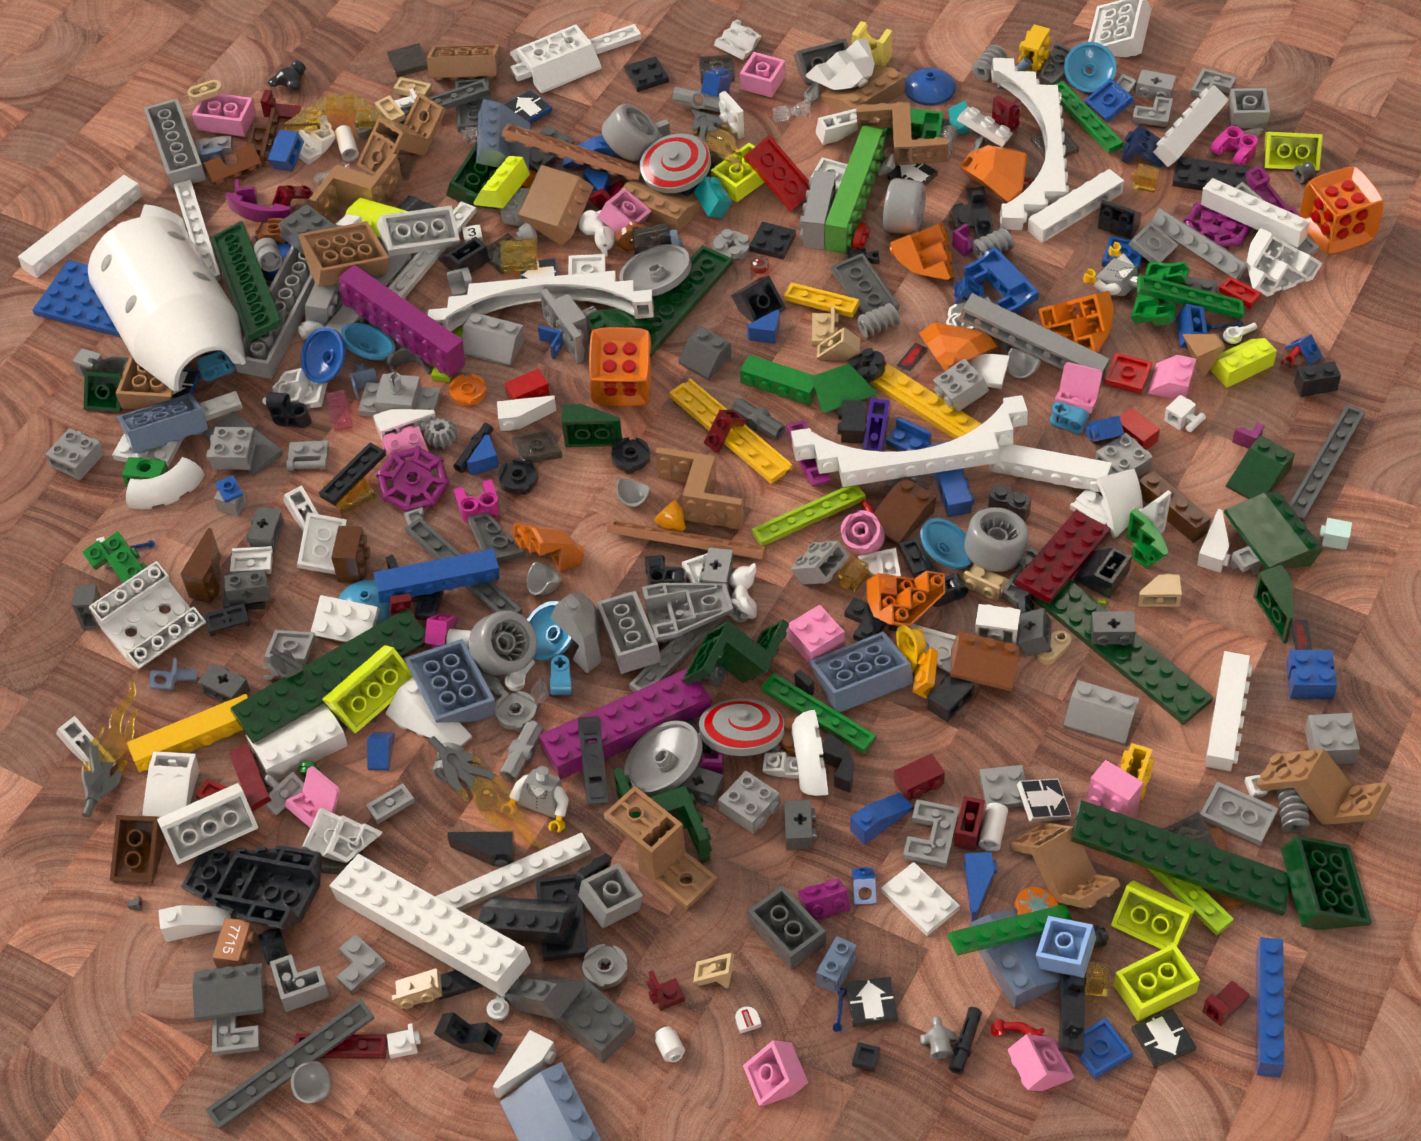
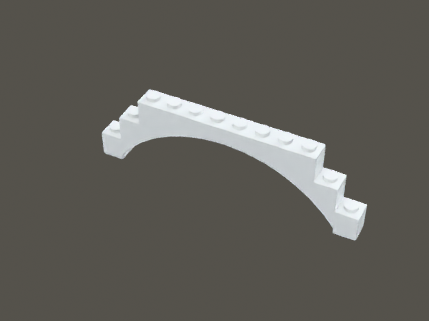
M993 58L991 68L992 83H997L1010 91L1029 109L1040 127L1045 144V161L1036 179L1018 197L1007 204L1001 205L1000 229L1022 230L1023 224L1027 223V216L1040 212L1048 206V203H1054L1059 198L1069 194V186L1066 185L1068 172L1064 170L1066 169L1067 159L1063 157L1065 156L1066 146L1062 144L1065 134L1061 132V129H1063V118H1060L1062 116V105H1059L1061 103V92H1058V85H1039V79H1036V72L1018 71V67L1014 66V58Z
M615 271L472 283L468 286L467 295L450 296L447 308L429 309L428 316L449 331H453L467 321L471 312L484 315L513 305L541 301L540 291L546 288L551 294L555 295L556 299L569 294L573 300L589 301L616 307L635 316V319L654 317L652 290L635 291L633 280L617 281Z
M1022 395L1003 398V404L976 429L952 441L919 450L879 452L851 448L824 439L811 432L810 428L791 431L792 447L796 461L815 458L819 474L839 471L842 487L999 463L998 446L1013 444V427L1027 425L1028 410Z

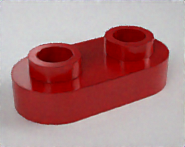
M859 222L854 233L853 248L861 249L862 246H865L866 239L870 235V227H868L867 223Z

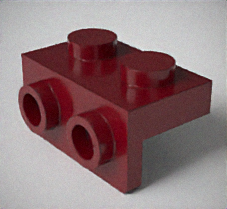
M999 95L994 97L992 118L995 120V123L1008 127L1010 132L1016 130L1020 124L1021 100L1017 98L1010 103Z

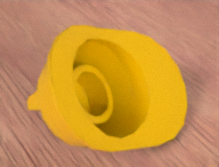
M902 625L896 631L897 648L911 663L913 673L917 666V657L926 649V641L922 628H909L906 625Z

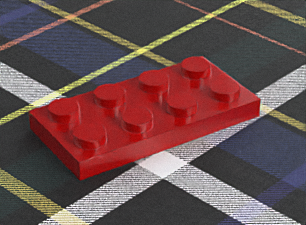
M770 135L743 157L790 212L806 199V192L810 190L809 180Z

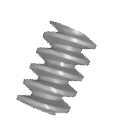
M991 45L985 50L972 66V71L976 78L981 81H987L992 77L993 58H1007V52L999 45Z
M1004 228L994 231L992 234L982 236L980 239H975L972 243V249L977 259L994 247L1001 253L1002 250L1004 252L1008 251V247L1010 249L1014 248L1013 238Z
M888 303L885 306H880L878 309H873L871 312H866L865 315H859V330L864 338H868L867 332L873 336L875 334L874 329L877 333L881 332V327L887 330V323L890 327H894V321L899 325L900 316L895 307Z
M1294 788L1278 789L1282 831L1293 834L1307 829L1310 826V822L1308 820L1309 814L1307 813L1308 807L1305 805L1306 803Z

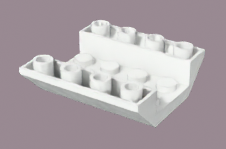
M577 25L553 33L510 52V55L517 64L523 62L531 71L533 83L541 94L602 69L592 43Z
M157 561L89 606L102 631L126 661L137 669H140L206 623L194 606L190 608L171 585L169 575ZM166 605L171 610L169 613L163 614L159 611V608ZM133 628L137 631V634L129 637L125 632L127 629Z

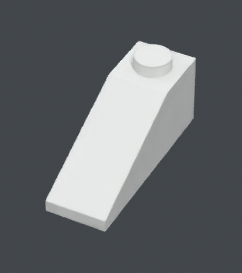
M856 109L818 118L816 135L822 145L837 142L858 130Z
M555 396L497 401L500 431L521 429L556 411Z
M390 409L373 415L381 440L384 439L385 435L390 433L398 434L402 432V429L413 426V428L419 426L420 431L424 430L425 425L429 424L430 420L436 421L434 410Z
M301 485L284 494L283 501L294 520L304 532L307 512L318 514Z
M1169 490L1143 509H1139L1154 524L1160 534L1165 530L1171 498Z
M1218 509L1200 550L1197 566L1221 573L1223 566H1228L1231 555L1228 554L1229 542L1223 512L1221 509Z
M75 716L58 728L56 735L88 768L91 769L90 746H98L101 763L115 762Z
M180 905L159 910L160 930L166 942L220 931L224 919H231L230 913L217 906Z
M529 1030L493 1085L495 1097L500 1099L543 1071L548 1064H552L556 1056L554 1042Z

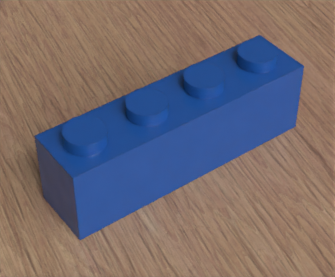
M937 443V444L928 445V448H929V447H933V446H937V445H940V444H943V443ZM963 468L933 473L948 517L971 513L972 505H974V497L968 491L969 483L968 479L963 476Z

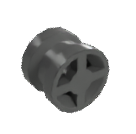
M1308 161L1303 163L1302 166H1295L1293 174L1298 183H1304L1307 179L1315 178L1316 170L1313 164Z

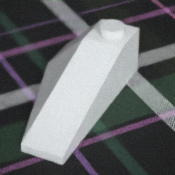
M411 678L397 690L386 711V716L398 727L404 730H412L421 737L431 738L435 736L441 743H455L462 747L472 739V735L460 722H435L414 678Z

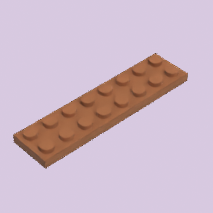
M507 124L502 131L501 136L505 137L506 141L512 143L518 141L527 148H540L539 151L547 154L550 152L555 153L557 157L562 159L568 157L574 159L573 162L583 165L586 163L596 170H601L602 168L608 170L607 173L617 176L621 174L630 181L638 180L641 175L639 165L512 124Z

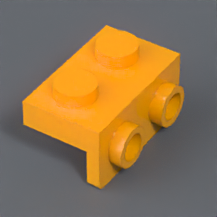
M932 647L917 657V666L914 673L912 692L927 699L935 684L938 650Z

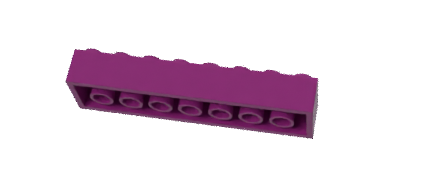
M353 265L339 276L341 300L346 307L352 308L359 316L369 320L373 326H377L386 335L393 337L400 345L403 344L409 348L413 354H417L424 362L434 366L438 372L444 373L450 378L465 365L463 340L356 265Z
M688 668L580 716L590 717L599 715L604 760L632 748L652 728L669 721L685 722L700 717L711 706L710 696L700 681L694 682L689 686L682 682ZM578 718L539 735L541 749L557 777L564 779L583 770ZM591 740L586 743H593L597 741Z

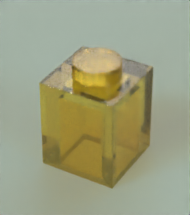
M1139 163L1137 170H1133L1131 180L1134 181L1133 189L1154 193L1159 181L1160 168Z
M852 555L838 571V584L845 589L856 592L869 577V564Z
M1089 961L1085 973V995L1107 996L1110 963Z

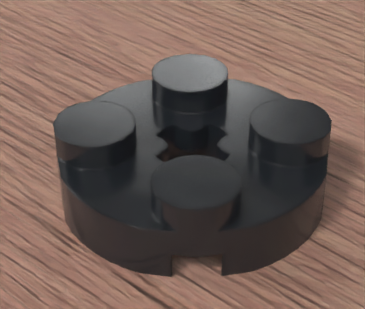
M866 348L847 364H850L865 380L868 379L871 382L883 375L887 362L881 352L873 351L872 348Z
M629 437L622 438L612 447V463L626 474H633L650 462L649 446L640 438H636V440H629ZM627 453H635L633 456H627Z
M513 459V462L509 464L506 462L501 466L498 473L501 489L514 494L521 493L526 495L530 493L538 481L537 469L531 461L526 459ZM518 474H521L522 477L515 478L514 476H518Z

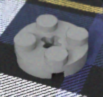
M725 229L714 239L713 250L732 258L733 262L734 259L738 258L742 260L749 253V238L740 232Z
M516 691L513 694L508 692L502 695L495 704L496 720L506 729L522 732L526 722L536 719L537 706L534 698L523 691ZM520 708V712H519V713H513V712H512V709H515V710H516V709Z
M605 944L594 946L584 957L582 964L584 977L601 991L620 984L628 974L626 955L620 948L614 945L613 947L606 946ZM602 963H605L606 965L609 963L611 964L609 966V969L601 970Z

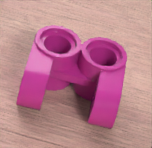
M1231 126L1226 128L1214 140L1210 151L1220 156L1226 150L1232 152L1238 150L1233 158V164L1245 166L1256 154L1258 139L1252 134L1243 135L1242 129Z
M492 479L482 481L484 492L479 495L478 499L473 496H466L463 487L453 489L461 518L465 523H469L468 516L488 512L494 518L499 514L498 496Z

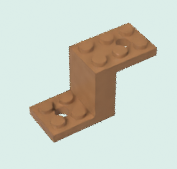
M418 93L404 124L378 117L357 165L374 175L390 153L398 155L400 150L425 156L447 109L427 96ZM427 112L428 116L427 119L424 121L423 115ZM380 153V160L377 162L376 156Z
M910 102L880 103L875 105L862 104L856 106L858 130H861L862 126L879 129L893 128L895 165L948 162V138L936 137L934 139L919 138L912 140Z
M390 153L373 176L336 164L309 198L310 206L326 219H329L339 204L350 207L359 198L385 205L395 189L402 183L397 154Z
M657 447L656 463L658 478L686 483L682 495L684 520L742 530L744 525L743 499L713 494L717 481L715 456Z
M1325 749L1274 754L1256 783L1260 791L1294 788L1322 825L1374 821L1392 790L1388 782L1352 786Z
M636 786L604 813V819L636 844L639 871L686 910L718 882L717 876L685 851L683 824ZM632 812L641 813V816L638 818H632L629 815ZM684 877L692 879V882L689 884H683L680 881Z
M1043 823L1009 843L1012 851L1021 852L1022 854L1027 853L1033 856L1050 894L1058 903L1088 909L1095 906L1097 900L1113 895L1115 893L1114 890L1121 887L1117 878L1096 874L1083 845L1071 841L1072 826Z

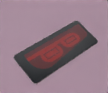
M914 343L897 366L910 371L928 348Z
M1293 620L1292 631L1295 650H1312L1308 620Z

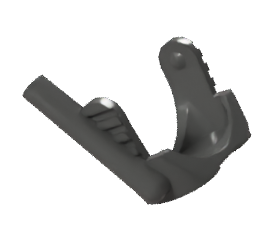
M407 347L389 354L385 360L390 373L395 372L394 370L399 365L407 362H417L428 375L432 373L427 363L417 354H413Z
M108 357L99 361L89 358L88 362L95 365L96 371L103 369V371L124 372L129 358Z
M275 648L272 649L271 653L274 655L269 657V661L281 678L292 677L304 670L300 661L296 662L290 651L281 653Z

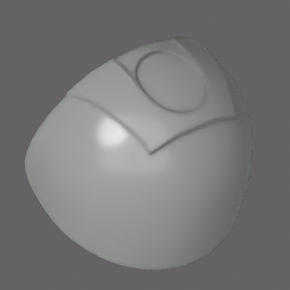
M1011 348L1007 355L1009 356L1007 369L1016 378H1026L1033 375L1041 363V360L1037 357Z
M618 479L616 484V493L619 501L630 507H638L644 503L651 490V487L628 479Z
M534 562L527 574V588L533 595L550 594L560 586L561 577L551 567L540 562Z
M317 1061L299 1065L291 1076V1087L294 1096L304 1103L324 1100L331 1090V1078L325 1066Z

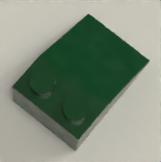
M621 309L599 310L586 317L590 333L594 329L608 327L640 328L644 330L653 328L648 318L635 319V316Z
M583 404L562 405V429L565 447L613 446L618 440L622 439L619 417Z
M1260 435L1243 457L1227 482L1226 487L1247 499L1262 493L1272 492L1291 470L1295 453Z
M1278 565L1259 572L1254 598L1283 643L1288 642L1294 618L1292 578L1282 565Z

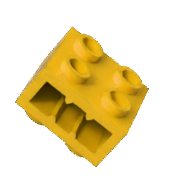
M1034 24L1031 30L1027 31L1025 40L1021 41L1019 46L1021 55L1018 63L1024 57L1029 58L1032 62V65L1026 71L1036 72L1037 75L1039 70H1042L1044 61L1048 60L1050 54L1048 48L1052 39L1049 28Z
M1131 743L1129 751L1125 750L1123 753L1120 769L1143 782L1140 800L1143 801L1146 785L1150 781L1155 760L1151 758L1153 749Z

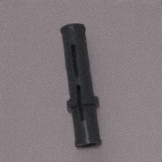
M484 423L477 434L471 437L470 444L453 465L456 471L460 473L465 471L468 466V459L484 436L490 435L494 431L490 424Z
M977 1007L968 1008L958 1042L953 1047L954 1054L949 1070L955 1074L963 1073L966 1060L971 1056V1045L982 1016V1011Z

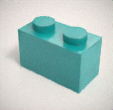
M704 176L694 191L695 196L709 217L723 218L732 204L728 192L725 191L721 181L716 177Z

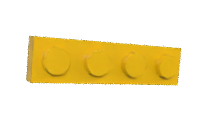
M792 282L784 294L785 301L831 312V306H835V313L852 318L860 305L859 299Z

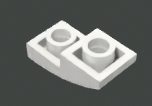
M786 752L765 753L763 773L777 777L799 779L796 757H787Z

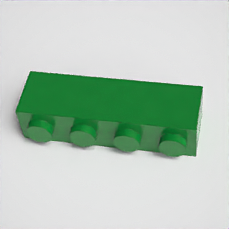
M750 354L740 369V383L747 386H752L807 405H811L816 396L811 378L812 374Z

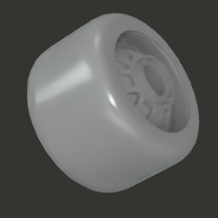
M632 104L619 105L602 125V135L606 143L615 153L629 161L641 160L645 150L659 139V131L654 121L643 110Z
M895 178L890 181L883 210V228L885 231L901 235L919 232L926 200V187L924 183Z
M996 507L980 510L971 518L964 541L966 555L975 565L982 569L993 572L1011 570L1020 563L1024 556L1029 539V530L1024 520L1010 510Z
M499 611L482 618L475 624L469 637V651L476 665L482 671L495 676L507 675L525 668L532 661L537 648V637L533 626L524 616L514 611Z

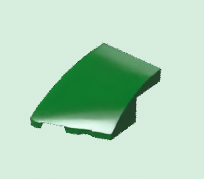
M850 364L811 376L823 413L843 407V400L861 401L878 395L877 391Z
M1137 508L1133 509L1130 512L1127 538L1135 543L1132 547L1131 556L1132 559L1147 569L1161 558H1164L1168 554V549L1163 537L1154 524Z

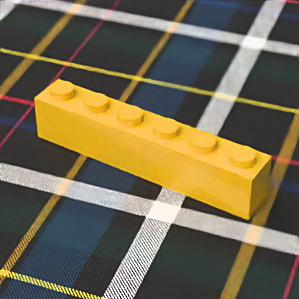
M244 694L127 742L138 772L148 770L154 751L191 753L198 748L211 745L215 741L242 731V727L231 713L230 708L248 698L247 695Z

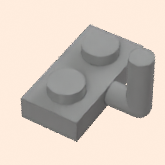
M293 771L280 783L272 775H266L263 779L266 787L270 786L273 790L269 793L271 801L264 806L276 817L286 808L285 802L287 799L302 793L304 783Z

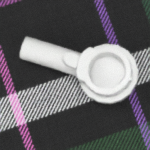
M1252 323L1240 328L1238 326L1229 327L1224 331L1223 339L1229 344H1237L1241 342L1243 335L1256 330L1257 325Z
M532 659L525 668L507 674L505 677L506 687L515 692L522 690L525 685L526 674L535 664V661Z
M497 994L496 999L488 1003L487 1014L491 1019L501 1021L508 1015L509 1005L505 1001V995Z

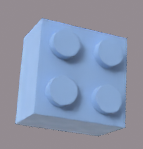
M1048 916L1036 953L1039 968L1084 978L1096 941L1093 925Z

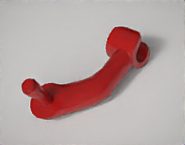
M1299 345L1294 348L1290 355H1286L1282 359L1281 365L1285 361H1289V368L1292 367L1295 363V358L1302 352Z
M998 1019L995 1021V1024H991L992 1036H1002L1005 1034V1030H1015L1024 1035L1042 1036L1045 1032L1044 1028L1038 1030L1023 1022H1004V1020Z

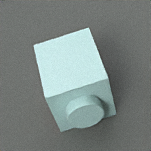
M1327 518L1326 526H1321L1319 537L1323 538L1322 546L1346 550L1352 522Z

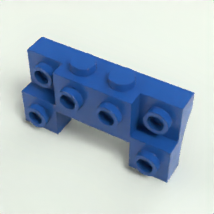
M996 247L988 250L981 258L964 268V275L978 284L988 280L1004 297L997 301V305L1017 315L1023 312V307L1038 300L1039 291Z

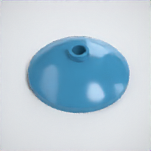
M1084 42L1076 45L1068 53L1064 62V73L1068 82L1075 89L1084 93H1093L1109 79H1114L1116 60L1112 52L1104 45L1096 42ZM1087 69L1091 70L1090 74L1086 73Z
M351 323L345 325L341 330L340 334L344 340L345 347L360 358L384 360L395 351V344L391 337L371 325Z
M941 518L930 519L922 526L920 532L921 541L924 549L933 560L951 569H964L971 564L972 561L968 558L964 549L966 533L960 527Z
M375 580L355 582L348 586L338 598L380 608L376 625L391 617L389 602L379 603Z
M550 601L540 605L527 619L533 626L537 637V648L533 657L537 660H552L556 655L563 654L573 641L550 618L558 601Z

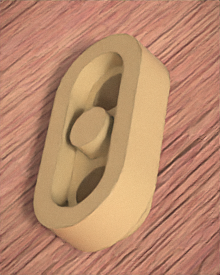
M210 80L190 87L187 93L190 101L201 102L217 97L222 93L223 89L220 81Z
M1063 630L1053 632L1051 634L1050 652L1037 654L1038 661L1045 665L1055 663L1070 648V634Z

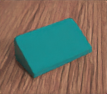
M963 101L948 109L951 135L969 134V127L957 121L959 115L967 108V101Z

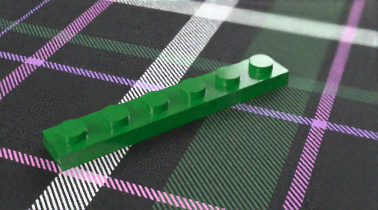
M1063 81L1054 84L1058 85V92H1061V103L1059 104L1108 154L1123 148L1124 142Z
M1141 274L1137 278L1138 294L1182 305L1201 306L1206 311L1238 319L1244 316L1243 300Z
M775 673L761 686L763 693L799 715L803 712L815 710L820 728L862 754L876 741L875 734Z
M1065 904L951 931L947 937L956 955L959 956L1040 936L1043 934L1048 916L1074 920Z

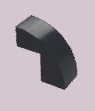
M827 734L822 744L823 755L819 757H823L825 764L838 768L834 775V787L850 793L854 780L853 758L842 741L833 735Z
M454 1012L442 1014L434 1032L436 1036L456 1047L488 1055L495 1053L503 1035L487 1022L469 1024Z

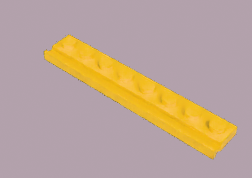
M888 363L885 365L886 370L883 375L869 382V384L953 439L964 436L982 425L963 411L957 412L953 407L949 408L943 398H939L935 393Z
M691 378L688 379V382H683L669 392V397L708 431L719 410H727ZM744 425V427L730 429L724 444L770 484L784 476L788 470H792V464L748 426Z

